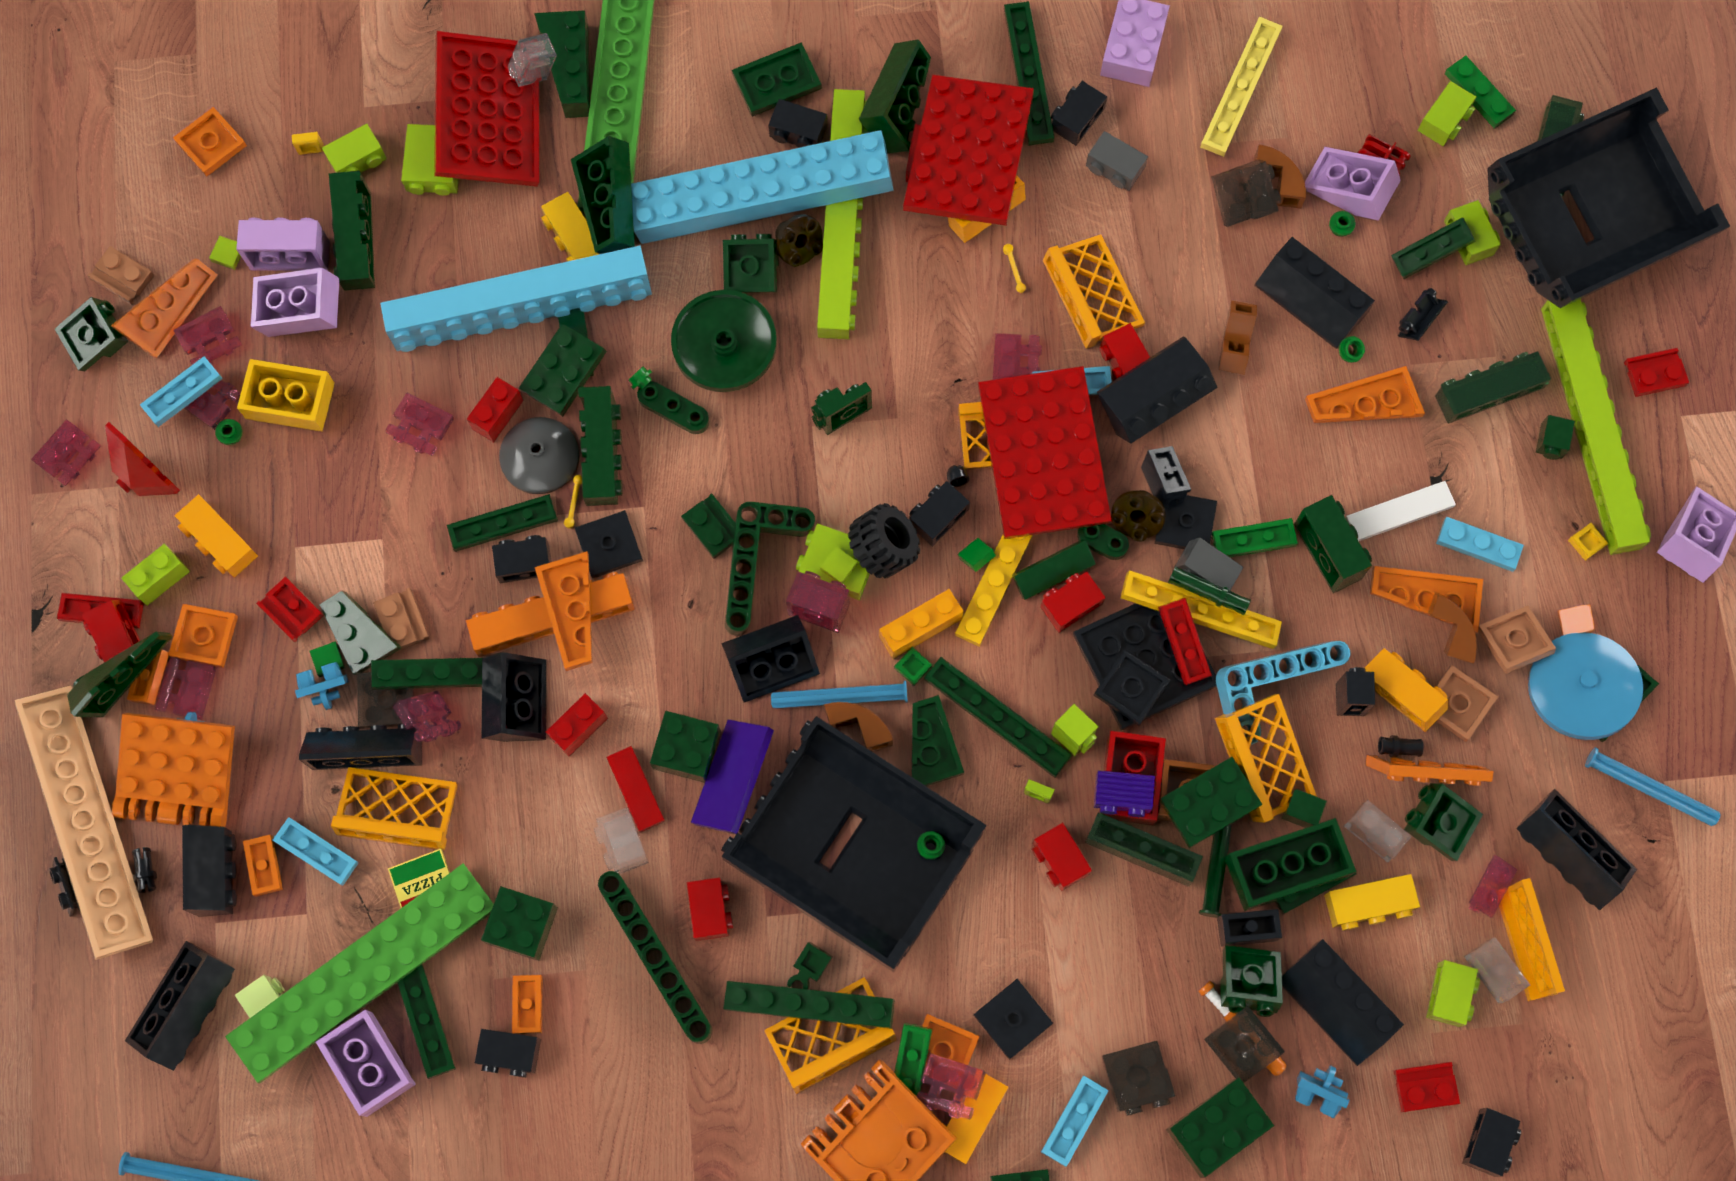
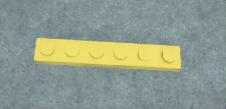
M1262 17L1258 18L1200 148L1223 157L1225 156L1279 37L1282 25Z

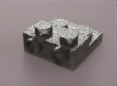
M1258 159L1211 176L1224 226L1229 227L1251 218L1258 219L1279 211L1277 204L1281 203V197L1278 190L1273 189L1271 182L1275 178L1274 170L1266 161Z
M1158 1041L1102 1055L1117 1112L1125 1111L1126 1116L1143 1112V1105L1152 1103L1154 1108L1170 1104L1169 1098L1175 1097Z

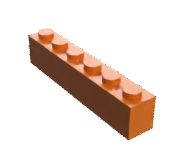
M612 572L604 575L601 580L594 582L590 580L591 623L635 610L624 573ZM532 596L525 599V603L515 606L514 604H505L500 606L498 611L491 613L479 612L474 614L472 619L466 620L473 649L478 657L553 635L554 631L544 597Z

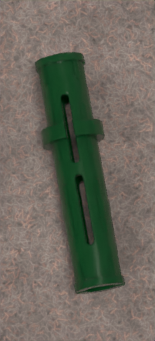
M1176 566L1168 583L1182 587L1215 602V605L1218 607L1222 605L1241 615H1245L1251 599L1229 591V588L1226 586L1220 587L1185 572Z

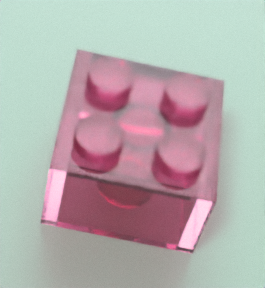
M806 571L805 574L797 572L786 600L788 615L792 617L798 615L800 620L839 633L850 605L849 590L838 581L832 580L829 583L820 580L821 577L813 572Z

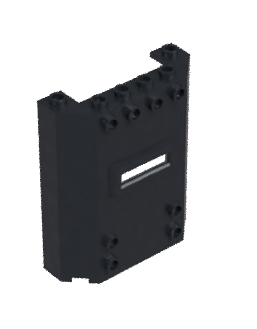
M1657 87L1499 158L1487 168L1489 201L1492 212L1499 218L1503 226L1504 235L1512 243L1517 260L1522 263L1527 272L1529 283L1534 286L1538 294L1559 308L1567 306L1718 235L1730 227L1718 203L1704 210L1664 135L1657 119L1668 112L1669 109ZM1568 190L1594 237V240L1590 242H1585L1561 196L1562 193Z
M816 716L812 722L808 720L799 733L802 736L801 746L798 750L793 749L785 761L788 764L783 773L778 771L770 783V786L773 787L767 796L762 795L754 807L757 810L752 819L746 818L739 829L741 835L737 833L734 838L730 836L721 849L724 852L722 858L723 861L894 972L971 856L973 848L982 837L987 825ZM853 813L860 817L862 821L829 869L820 861ZM933 831L943 837L945 849L940 857L926 859L918 852L917 841L925 832ZM926 843V847L929 850L935 849V845L933 843Z

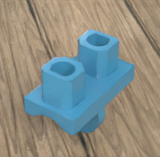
M337 662L321 666L325 681L316 683L312 669L296 674L299 688L295 690L297 698L320 692V696L311 698L313 706L323 703L326 710L332 709L331 700L340 698L338 690L329 692L328 689L349 682L347 674L342 675Z
M1330 1065L1326 1072L1316 1068L1313 1076L1302 1071L1299 1072L1297 1077L1298 1087L1295 1095L1297 1102L1310 1106L1316 1094L1324 1098L1320 1111L1329 1117L1335 1118L1341 1107L1347 1108L1350 1101L1347 1099V1092L1336 1088H1341L1343 1080L1335 1077V1067Z

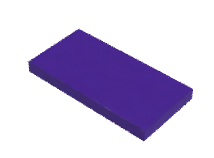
M727 720L691 823L731 834L738 833L774 732L773 729L756 724Z

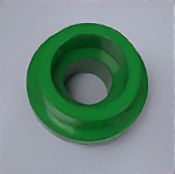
M1346 211L1334 213L1329 221L1332 233L1339 237L1351 234L1356 225L1355 218ZM1339 220L1345 221L1347 225H1341Z
M1355 336L1344 338L1339 345L1340 357L1348 363L1359 361L1365 353L1364 343ZM1349 345L1353 347L1352 354H1349L1348 352Z
M644 366L641 367L628 380L632 384L631 388L634 390L638 387L641 390L652 380L649 376L652 371L650 369L647 370Z
M233 419L221 421L215 430L216 438L224 445L236 444L240 441L243 434L241 425ZM232 428V432L230 434H224L226 429Z
M928 831L919 837L917 850L924 858L936 859L944 852L945 841L940 834ZM926 843H933L935 845V849L929 850L926 847Z

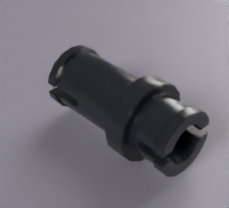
M1391 735L1390 738L1380 737L1378 740V752L1380 755L1389 754L1390 757H1398V755L1421 757L1423 755L1424 744L1422 739H1403L1397 735Z
M143 847L144 859H141L140 848L132 851L136 873L133 875V880L137 883L138 893H146V884L148 885V892L156 890L154 880L157 878L156 871H153L151 849L148 847Z

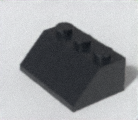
M798 615L721 643L743 703L820 674L806 630Z
M506 652L482 658L481 739L502 742L546 740V659Z
M182 825L184 911L198 917L233 914V907L237 903L236 891L233 890V879L236 878V864L232 862V851L236 849V838L229 829L217 826Z

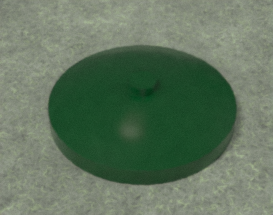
M715 290L694 298L680 311L672 328L671 347L678 368L692 383L710 391L732 392L752 385L767 372L775 357L777 336L772 317L766 308L755 298L739 291Z

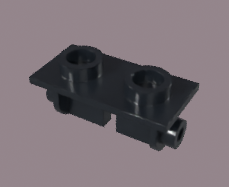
M1432 288L1424 290L1415 302L1417 310L1411 308L1404 318L1400 320L1398 328L1401 332L1398 334V337L1419 341L1448 301L1437 299V292Z
M55 857L53 867L49 868L53 884H59L61 893L58 894V899L62 910L67 909L69 917L73 916L74 908L78 907L79 909L64 858H62V863H59L57 857Z

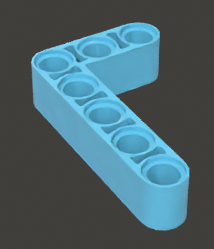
M1342 641L1324 642L1221 668L1216 675V684L1223 714L1236 711L1234 703L1238 698L1242 702V708L1253 704L1254 698L1251 687L1345 664L1350 657L1348 645ZM1332 647H1334L1337 651V657L1335 660H1333L1330 656V650ZM1307 653L1312 657V663L1309 667L1305 663V655ZM1282 659L1287 664V669L1284 673L1279 668V663ZM1256 665L1260 667L1262 673L1259 679H1256L1253 674ZM1230 672H1233L1236 676V682L1233 686L1228 682V674ZM1248 714L1238 717L1241 726L1245 725L1250 731L1254 717ZM1260 724L1255 733L1258 736H1261ZM1253 738L1251 745L1257 743L1258 740Z

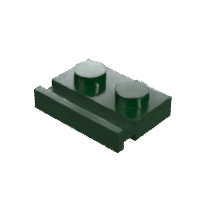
M712 493L704 501L699 502L681 516L682 520L713 559L733 545L735 521Z

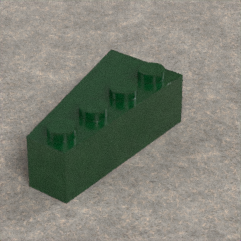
M585 10L534 13L565 118L588 117L590 108L589 25Z
M607 136L571 159L595 253L599 254L635 247L629 143L612 136Z
M611 386L578 387V395L584 407V410H579L581 430L585 432V436L580 438L582 457L585 458V462L581 463L584 502L586 506L618 505V496L623 495L622 480H618V470H622L621 454L617 455V445H622L621 429H617V420H621V405L616 404Z

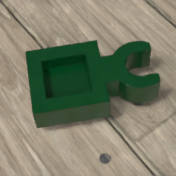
M809 941L793 967L799 970V973L790 977L787 986L790 988L796 980H799L803 984L802 989L809 990V979L812 978L817 982L833 956Z

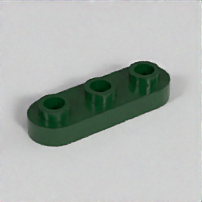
M650 381L641 390L638 388L637 397L639 403L647 410L691 434H701L708 428L709 416L707 411L701 406L654 381ZM650 390L655 392L651 397L646 396V393ZM671 403L677 404L675 409L668 408ZM694 415L700 416V419L696 422L691 420V417Z

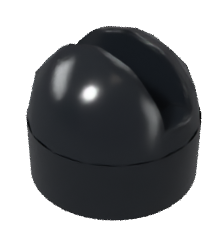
M953 465L948 469L946 473L947 480L954 488L969 482L968 473L963 466Z

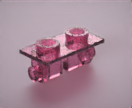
M1494 855L1472 898L1469 900V909L1476 913L1481 911L1492 918L1517 869L1497 855Z

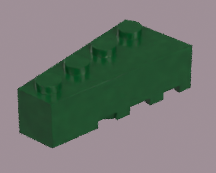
M919 39L894 43L859 117L860 122L869 133L882 131L887 154L905 152L910 149L911 142L908 141L909 132L914 131L916 124L913 120L915 109L920 107L921 98L919 90L920 87L925 86L931 56Z
M360 171L328 173L332 207V229L335 241L333 242V253L337 266H334V275L339 278V283L344 291L375 288L371 192Z

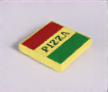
M441 848L388 868L401 908L450 873Z

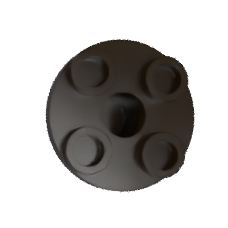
M799 214L793 216L789 220L781 222L775 231L778 255L784 262L793 267L807 263L815 255L820 254L823 249L821 226L815 218L809 215Z
M1144 490L1123 493L1115 500L1111 511V523L1121 533L1132 537L1133 540L1138 542L1145 541L1147 538L1156 535L1163 528L1166 518L1165 508L1161 501Z

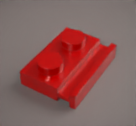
M1678 348L1631 357L1624 361L1629 371L1627 374L1635 397L1685 387L1689 384L1682 359H1679Z
M286 576L266 594L265 598L256 603L294 642L324 616Z
M1452 1062L1393 1070L1397 1082L1396 1087L1401 1112L1461 1104L1455 1075L1453 1074Z

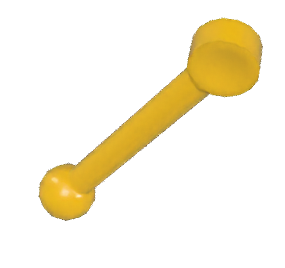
M1005 244L1003 252L1005 255H1008L1017 283L1016 290L1019 293H1023L1026 290V286L1021 282L1012 254L1014 250L1013 245Z
M576 475L573 478L575 485L569 515L564 520V525L568 529H572L575 526L573 517L579 487L582 484L581 475Z

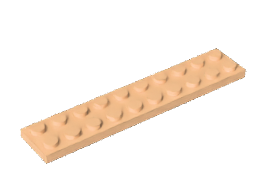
M67 686L15 700V706L95 960L152 943L153 938L82 718L74 717L70 712L67 694L72 690V687Z

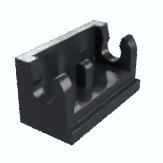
M1173 446L1147 451L1141 469L1152 494L1161 501L1165 509L1169 506L1170 501L1174 499L1177 506L1182 504L1187 493L1191 491V487Z

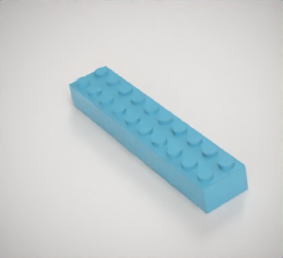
M882 131L632 183L633 226L641 244L894 191Z
M641 246L386 301L380 304L386 333L396 351L409 352L418 346H436L442 341L450 339L462 340L468 335L477 333L485 335L495 329H512L522 323H539L545 318L567 316L570 314V310L580 308L582 312H589L603 305L616 306L621 301L630 299L638 301L645 299L648 295H652Z

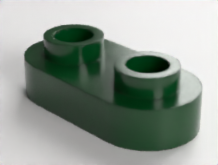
M1105 524L1078 529L1077 537L1079 541L1082 539L1086 540L1089 549L1110 560H1119L1128 551L1129 541L1127 537ZM1092 528L1096 531V534L1093 536L1089 535L1087 530ZM1118 541L1120 547H1112L1111 542Z

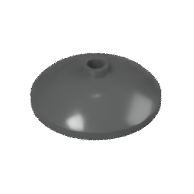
M535 417L518 423L506 434L500 447L499 461L505 477L514 487L531 494H546L561 488L572 478L579 462V448L574 435L564 424L551 418ZM534 447H541V450L538 453L532 452V449Z

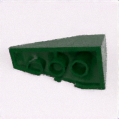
M156 631L79 677L73 683V689L67 694L71 714L74 717H104L173 636L167 632Z

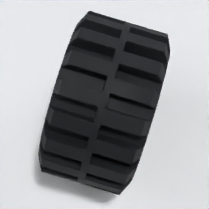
M887 503L879 504L856 518L850 524V532L848 533V538L851 540L849 543L850 548L853 549L855 559H858L859 564L862 568L865 567L869 574H874L877 578H889L918 559L920 540L917 537L916 528L913 527L911 520L906 517V514L902 510L899 511L896 506H890Z

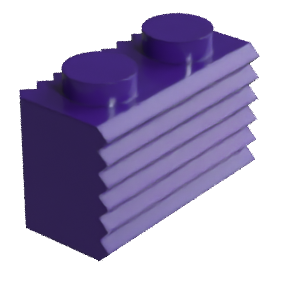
M1098 770L1095 781L1094 808H1100V813L1117 814V810L1128 811V815L1132 817H1145V813H1150L1153 808L1155 776Z

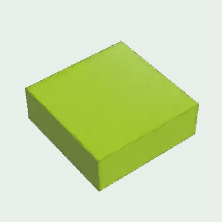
M219 236L209 257L211 262L235 270L241 259L240 254L236 250L237 241Z
M836 546L820 566V570L842 585L858 565V561Z
M1028 779L1024 793L1048 804L1055 789Z

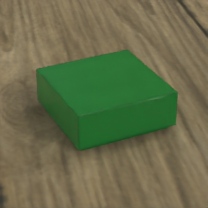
M976 538L960 551L958 556L962 562L977 572L993 559L996 554L992 548L979 538Z
M336 641L310 650L316 673L319 677L324 676L321 666L337 662L341 670L345 668Z
M913 647L894 666V669L913 686L932 668V664Z

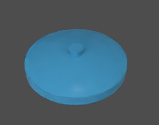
M1586 632L1571 633L1554 639L1552 643L1556 647L1555 654L1533 662L1529 672L1528 692L1537 714L1555 731L1575 739H1602L1622 730L1638 711L1643 696L1642 676L1635 660L1621 645L1598 634Z

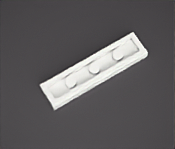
M1446 481L1347 515L1345 518L1349 525L1352 524L1358 533V541L1451 509L1456 504Z

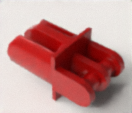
M1371 134L1367 135L1362 149L1357 152L1359 154L1394 160L1399 176V171L1403 170L1406 166L1405 161H1408L1411 157L1407 151L1397 147L1396 142L1392 146Z

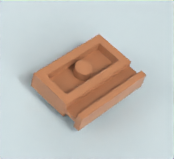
M111 246L96 263L93 272H89L87 275L92 281L131 305L134 303L135 297L142 293L155 276L152 271Z
M410 588L373 602L382 628L393 641H396L402 647L400 650L418 644L419 641L424 639H430Z

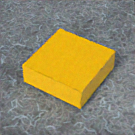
M318 132L292 135V144L299 155L323 152L322 147L324 145Z
M1592 523L1568 539L1585 561L1608 544Z

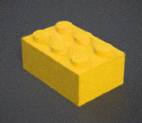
M250 359L237 409L248 420L323 432L335 382L327 371Z

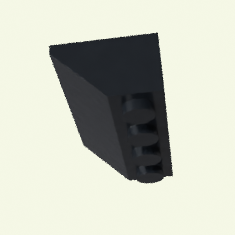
M1291 237L1279 250L1255 283L1258 289L1335 349L1339 347L1341 341L1348 337L1369 313L1375 302L1373 298L1294 237Z
M1183 336L1097 391V394L1116 435L1131 444L1218 387L1207 363L1188 339Z
M400 724L397 729H387V726L384 725L370 726V730H360L359 727L355 726L343 727V731H332L331 728L326 727L316 728L315 732H306L299 753V760L312 770L348 769V767L422 766L423 733L412 724Z
M1555 789L1516 828L1520 832L1521 837L1526 842L1532 844L1541 853L1543 859L1553 864L1561 872L1565 881L1573 884L1582 893L1584 899L1598 910H1601L1625 889L1637 870Z
M1324 939L1314 944L1282 975V987L1356 1066L1383 1046L1404 1026L1397 1016Z
M185 941L125 1039V1042L145 1058L174 1071L176 1066L183 1061L186 1050L193 1038L197 1037L200 1033L202 1023L208 1013L215 1008L217 998L223 988L230 983L235 969L194 944Z

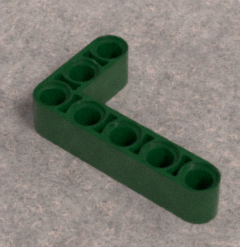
M751 501L741 504L738 508L725 614V628L731 635L740 636L748 630L751 621L759 534L769 533L805 537L813 529L815 523V516L811 510L803 507ZM745 511H751L755 514L756 519L748 522L742 518L741 514ZM772 514H777L782 518V523L774 525L769 521L768 517ZM804 517L808 520L809 526L801 528L796 525L795 519ZM748 537L752 540L753 545L749 548H744L739 544V539ZM740 563H745L750 567V572L740 574L737 572L736 566ZM737 589L744 590L748 598L744 601H738L734 598L733 592ZM733 616H741L745 621V625L736 628L731 624L730 619Z

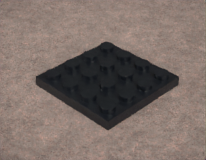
M1135 603L1073 632V636L1098 686L1124 649L1170 679V682L1144 720L1217 687L1216 674L1206 654L1205 657L1212 676L1184 685L1160 612ZM1109 706L1121 731L1135 725L1134 722Z

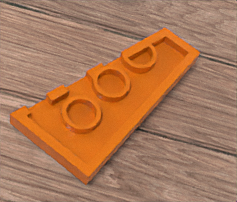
M193 259L111 326L152 357L157 358L218 274L200 260Z
M1406 366L1307 395L1305 398L1314 423L1423 417L1425 414Z
M586 551L535 567L566 671L593 663L589 554Z
M1380 566L1372 568L1370 594L1433 617L1428 611L1434 593H1439L1449 598L1464 611L1472 623L1475 634L1478 633L1483 579ZM1436 618V619H1438V620H1441V621H1443V622H1446V623H1449V624L1453 625L1452 622H1449V621H1445V620Z
M1367 755L1366 766L1386 774L1387 779L1394 781H1404V777H1413V781L1429 783L1430 778L1438 779V782L1445 784H1455L1456 780H1464L1465 784L1480 786L1481 781L1492 782L1494 771L1478 765L1444 762V767H1441L1440 763L1427 760H1418V765H1415L1414 761L1397 757H1390V762L1378 758L1377 755Z

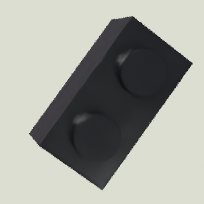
M1083 80L1077 88L1073 86L1069 90L1065 98L1066 102L1062 107L1058 105L1051 115L1053 131L1077 146L1104 111L1107 102L1106 95Z
M778 99L768 125L769 137H772L779 143L787 142L794 144L798 148L819 144L822 142L828 126L827 114Z
M948 481L942 486L936 485L929 492V499L923 505L918 503L909 513L911 516L909 519L913 527L916 528L917 533L932 547L969 511L970 501Z
M540 535L528 536L525 540L516 542L511 539L502 540L498 545H492L495 575L500 584L537 578L535 567L552 562L549 543L546 537H541Z
M1361 667L1350 668L1336 683L1337 716H1365L1375 705L1374 672H1366V669Z
M1278 909L1222 914L1217 918L1221 947L1225 945L1276 942L1282 938Z
M481 1029L474 1063L482 1065L481 1071L498 1073L499 1068L510 1070L509 1075L526 1078L527 1073L535 1074L541 1039Z
M1489 1108L1480 1109L1462 1164L1494 1177H1503V1174L1509 1171L1512 1164V1157L1509 1156L1512 1146L1517 1145L1521 1136V1129L1518 1128L1520 1121Z

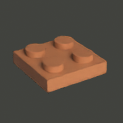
M1528 605L1479 625V634L1505 674L1555 654L1556 647Z
M1451 665L1437 684V687L1441 688L1447 695L1448 710L1436 722L1467 742L1498 696Z

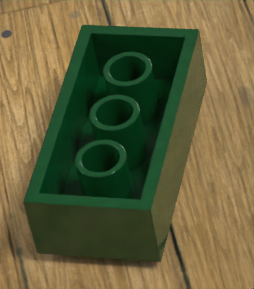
M1336 818L1229 853L1225 857L1244 912L1350 877L1357 872Z

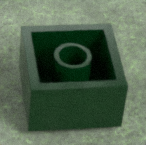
M665 711L650 760L653 770L705 783L721 732L719 724Z
M500 886L481 941L539 961L558 907L554 903Z

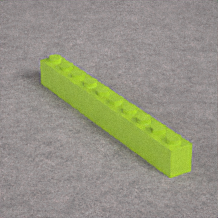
M834 89L830 141L868 133L859 120L867 102L865 100V91ZM863 197L826 205L817 324L818 338L849 339L850 330L855 331L856 315H851V306H856L857 290L852 289L853 282H858L859 266H854V259L860 257V242H856V234H861L862 218H857L858 210H863Z
M1579 299L1559 308L1547 300L1541 311L1571 418L1575 421V432L1604 535L1608 542L1609 553L1613 555L1641 550L1650 542L1651 532L1649 526L1644 522L1642 501L1637 498L1635 491L1636 479L1629 470V455L1627 450L1623 449L1621 427L1619 424H1616L1614 417L1615 406L1607 393V378L1605 375H1602L1600 369L1601 358L1599 352L1594 348L1592 327L1588 326L1586 320V305Z

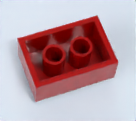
M1110 731L1107 737L1104 771L1155 776L1153 808L1150 813H1145V817H1132L1128 815V811L1117 810V814L1100 813L1099 808L1098 818L1154 826L1158 818L1166 738Z

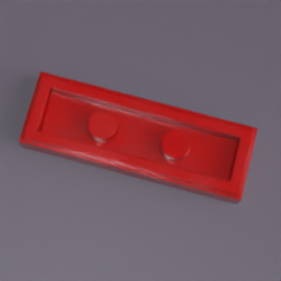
M62 593L57 619L64 622L83 623L85 620L82 613L110 600H122L134 628L140 629L144 603L141 600Z
M1186 598L1158 606L1184 685L1212 676Z
M632 746L607 756L608 763L638 831L641 833L665 822Z

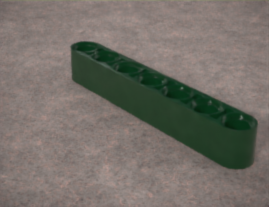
M614 871L603 873L598 880V888L684 1033L696 1044L707 1042L712 1035V1026L632 892L618 873ZM610 879H617L619 881V887L614 892H607L605 890V885ZM626 902L632 903V913L628 916L620 915V906ZM637 927H647L648 934L643 940L634 939L633 935ZM659 950L662 952V959L658 964H650L648 962V955L651 951ZM668 974H674L677 978L676 985L670 989L664 988L662 985L663 978ZM683 998L690 999L692 1003L690 1010L686 1013H680L677 1010V1003ZM698 1022L704 1023L706 1025L705 1034L700 1038L693 1037L691 1033L692 1026Z

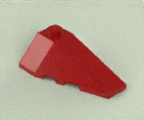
M110 422L105 425L111 469L119 477L116 483L127 493L133 490L138 496L177 494L180 491Z

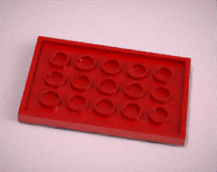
M443 31L436 32L434 176L538 187L539 43Z
M932 75L903 203V211L1007 226L1034 88Z
M1084 366L978 382L1004 539L1111 523Z

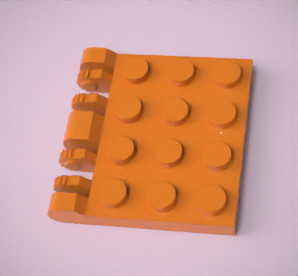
M132 713L122 714L116 794L112 806L113 817L126 819L128 816L131 820L138 819L141 799L148 800L145 806V820L147 822H153L156 819L157 813L158 823L179 825L184 804L183 825H192L195 806H201L200 826L225 827L235 726Z
M879 1059L871 1069L886 1085L883 1086L870 1072L863 1076L866 1082L878 1094L871 1099L862 1087L855 1085L851 1090L865 1105L864 1108L851 1095L846 1094L833 1110L847 1125L846 1128L830 1113L824 1118L827 1124L838 1134L834 1141L822 1128L816 1126L812 1131L816 1138L809 1134L801 1142L802 1147L834 1181H918L957 1140L951 1131L895 1075L893 1070ZM818 1140L826 1147V1149H824V1147L818 1142Z

